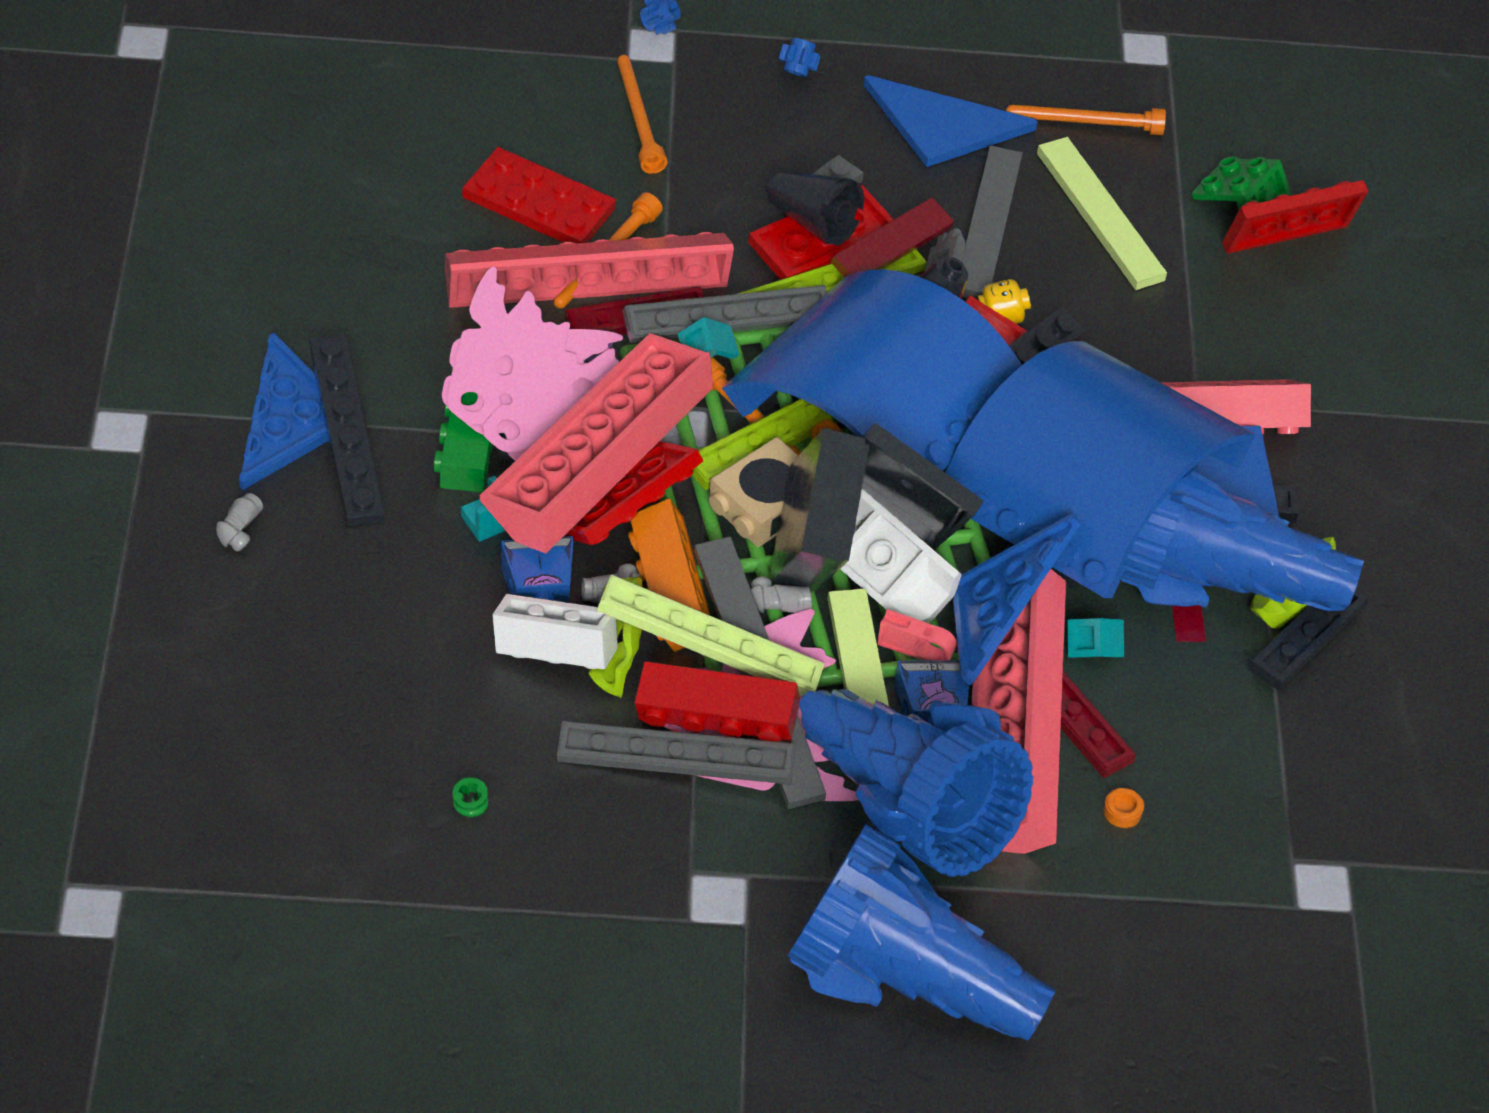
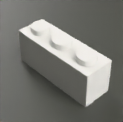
M506 594L493 613L496 653L512 655L516 658L526 657L546 660L550 663L579 665L588 669H605L618 649L616 618L597 611L598 607Z

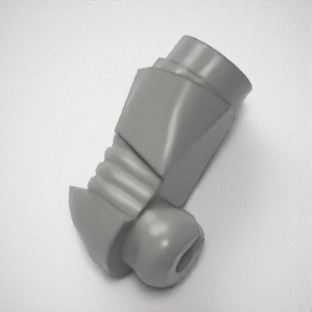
M247 493L244 497L234 500L228 511V516H226L223 522L217 523V536L225 548L230 544L235 551H241L250 541V536L244 533L243 530L263 509V504L256 495Z
M624 564L619 567L616 574L583 578L581 587L582 600L595 602L598 605L603 595L604 587L611 575L621 579L641 577V575L638 574V570L634 565Z
M757 577L751 583V592L758 611L761 613L768 609L798 613L804 609L812 608L811 592L808 586L776 584L771 586V580L767 577Z

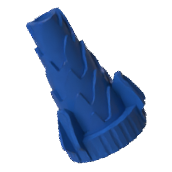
M1197 464L1180 479L1152 513L1124 562L1127 566L1121 578L1123 582L1138 587L1144 602L1154 605L1184 607L1199 605L1206 608L1210 598L1202 587L1203 585L1217 586L1239 593L1251 592L1279 603H1284L1285 599L1326 611H1341L1350 605L1361 575L1364 560L1331 549L1332 546L1321 538L1288 527L1289 521L1265 513L1253 502L1226 492L1222 489V485L1214 483L1212 480L1196 472Z
M834 689L831 694L825 690L808 691L799 701L802 712L801 722L806 731L805 738L824 749L822 755L838 765L846 776L859 785L856 790V797L863 805L865 813L877 832L894 842L902 841V846L905 850L941 874L951 877L956 875L965 876L972 871L980 870L986 863L994 860L1015 836L1021 821L1026 815L1027 806L1031 800V788L1034 780L1032 775L1033 766L1032 762L1028 759L1027 751L1014 741L1012 735L1001 730L1000 716L996 712L987 708L942 702L935 699L929 706L932 721L935 725L933 726L914 714L904 716L879 700H875L873 705L847 689H840L839 691Z
M865 824L787 955L791 958L793 964L807 972L811 989L831 997L854 1003H868L877 1007L883 997L880 989V984L883 982L913 1001L919 996L952 1017L959 1019L964 1016L974 1023H979L987 1028L991 1027L1010 1037H1020L1028 1041L1042 1020L1056 989L1024 971L1011 955L982 938L981 936L984 933L982 929L953 913L949 909L951 904L937 895L915 862L900 849L901 845Z

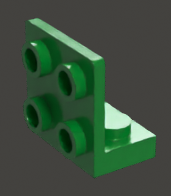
M1235 156L1221 160L1219 165L1207 177L1202 179L1201 183L1192 192L1194 200L1236 201L1238 210L1246 203L1252 201L1261 203L1273 200L1280 195H1291L1280 159H1265L1264 157L1242 159Z

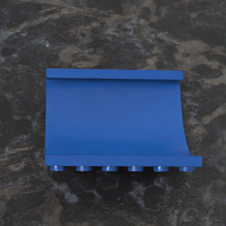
M885 269L856 272L842 279L723 386L722 389L742 417L751 414L775 391H780L803 399L824 410L849 428L857 437H861L874 423H877L943 471L949 465L957 446L977 413L997 388L1022 364L994 327L974 308L950 291L912 274Z
M1071 341L1050 347L1037 354L1014 371L997 388L966 430L945 473L984 500L975 516L971 519L1014 545L1073 513L1080 521V527L1052 567L1103 598H1113L1127 566L1124 562L1133 544L1152 513L1170 490L1187 472L1209 455L1220 459L1232 467H1241L1255 433L1084 341Z

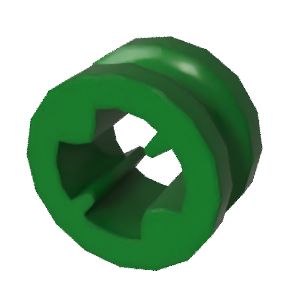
M472 777L464 778L458 781L453 788L454 808L461 815L474 817L484 813L489 804L488 790L485 783ZM469 792L477 793L478 800L475 801L472 798V803L464 802L463 794L470 796Z

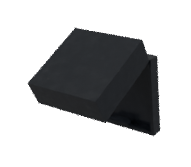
M874 423L861 437L823 428L790 465L769 576L771 585L810 587V592L817 591L849 561L862 489L933 550L937 549L975 516L984 500L877 423Z

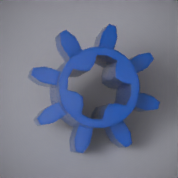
M644 0L647 7L640 10V18L648 31L652 32L655 30L656 35L660 33L667 34L677 29L674 21L680 18L681 12L676 0Z
M792 38L791 45L782 44L778 59L781 62H785L783 70L802 77H807L809 69L817 71L821 56H819V53L814 52L816 44L799 38Z

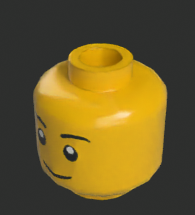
M1013 279L987 284L983 288V295L978 296V301L1015 324L1022 323L1025 319V310L1031 308L1027 288L1020 289L1018 283Z

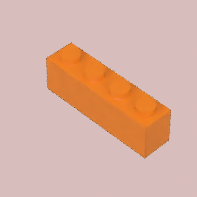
M670 498L639 511L636 517L630 520L633 530L628 532L634 550L637 553L639 552L640 560L636 561V566L643 581L647 582V590L710 615L684 517ZM657 636L659 641L665 640L674 652L685 648Z

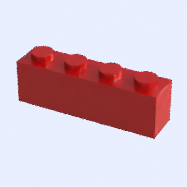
M644 662L635 706L639 720L651 726L662 727L669 724L682 726L684 729L692 732H701L705 729L719 731L725 736L734 738L747 735L766 741L780 742L782 740L791 742L799 709L800 695L796 682Z

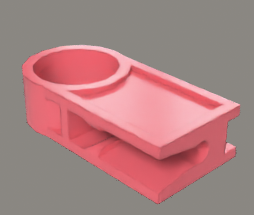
M887 609L885 617L880 623L877 645L922 661H950L957 646V641L948 630L942 627L934 626ZM930 643H934V644L940 646L942 649L937 648V647L931 645Z

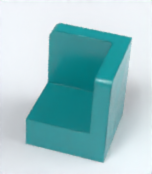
M703 317L677 333L680 344L710 353V358L715 355L730 359L739 356L731 325Z
M496 476L488 478L487 488L497 479ZM480 499L461 507V517L479 542L505 531L481 503Z
M1104 618L1068 620V658L1124 657V620Z

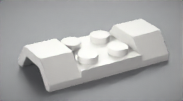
M862 489L850 558L841 570L862 589H866L867 593L886 610L889 609L930 623L955 595L962 574Z

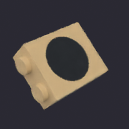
M778 437L774 438L711 479L709 504L715 513L723 515L734 525L737 532L743 538H748L757 547L762 546L777 536L790 465L798 455Z

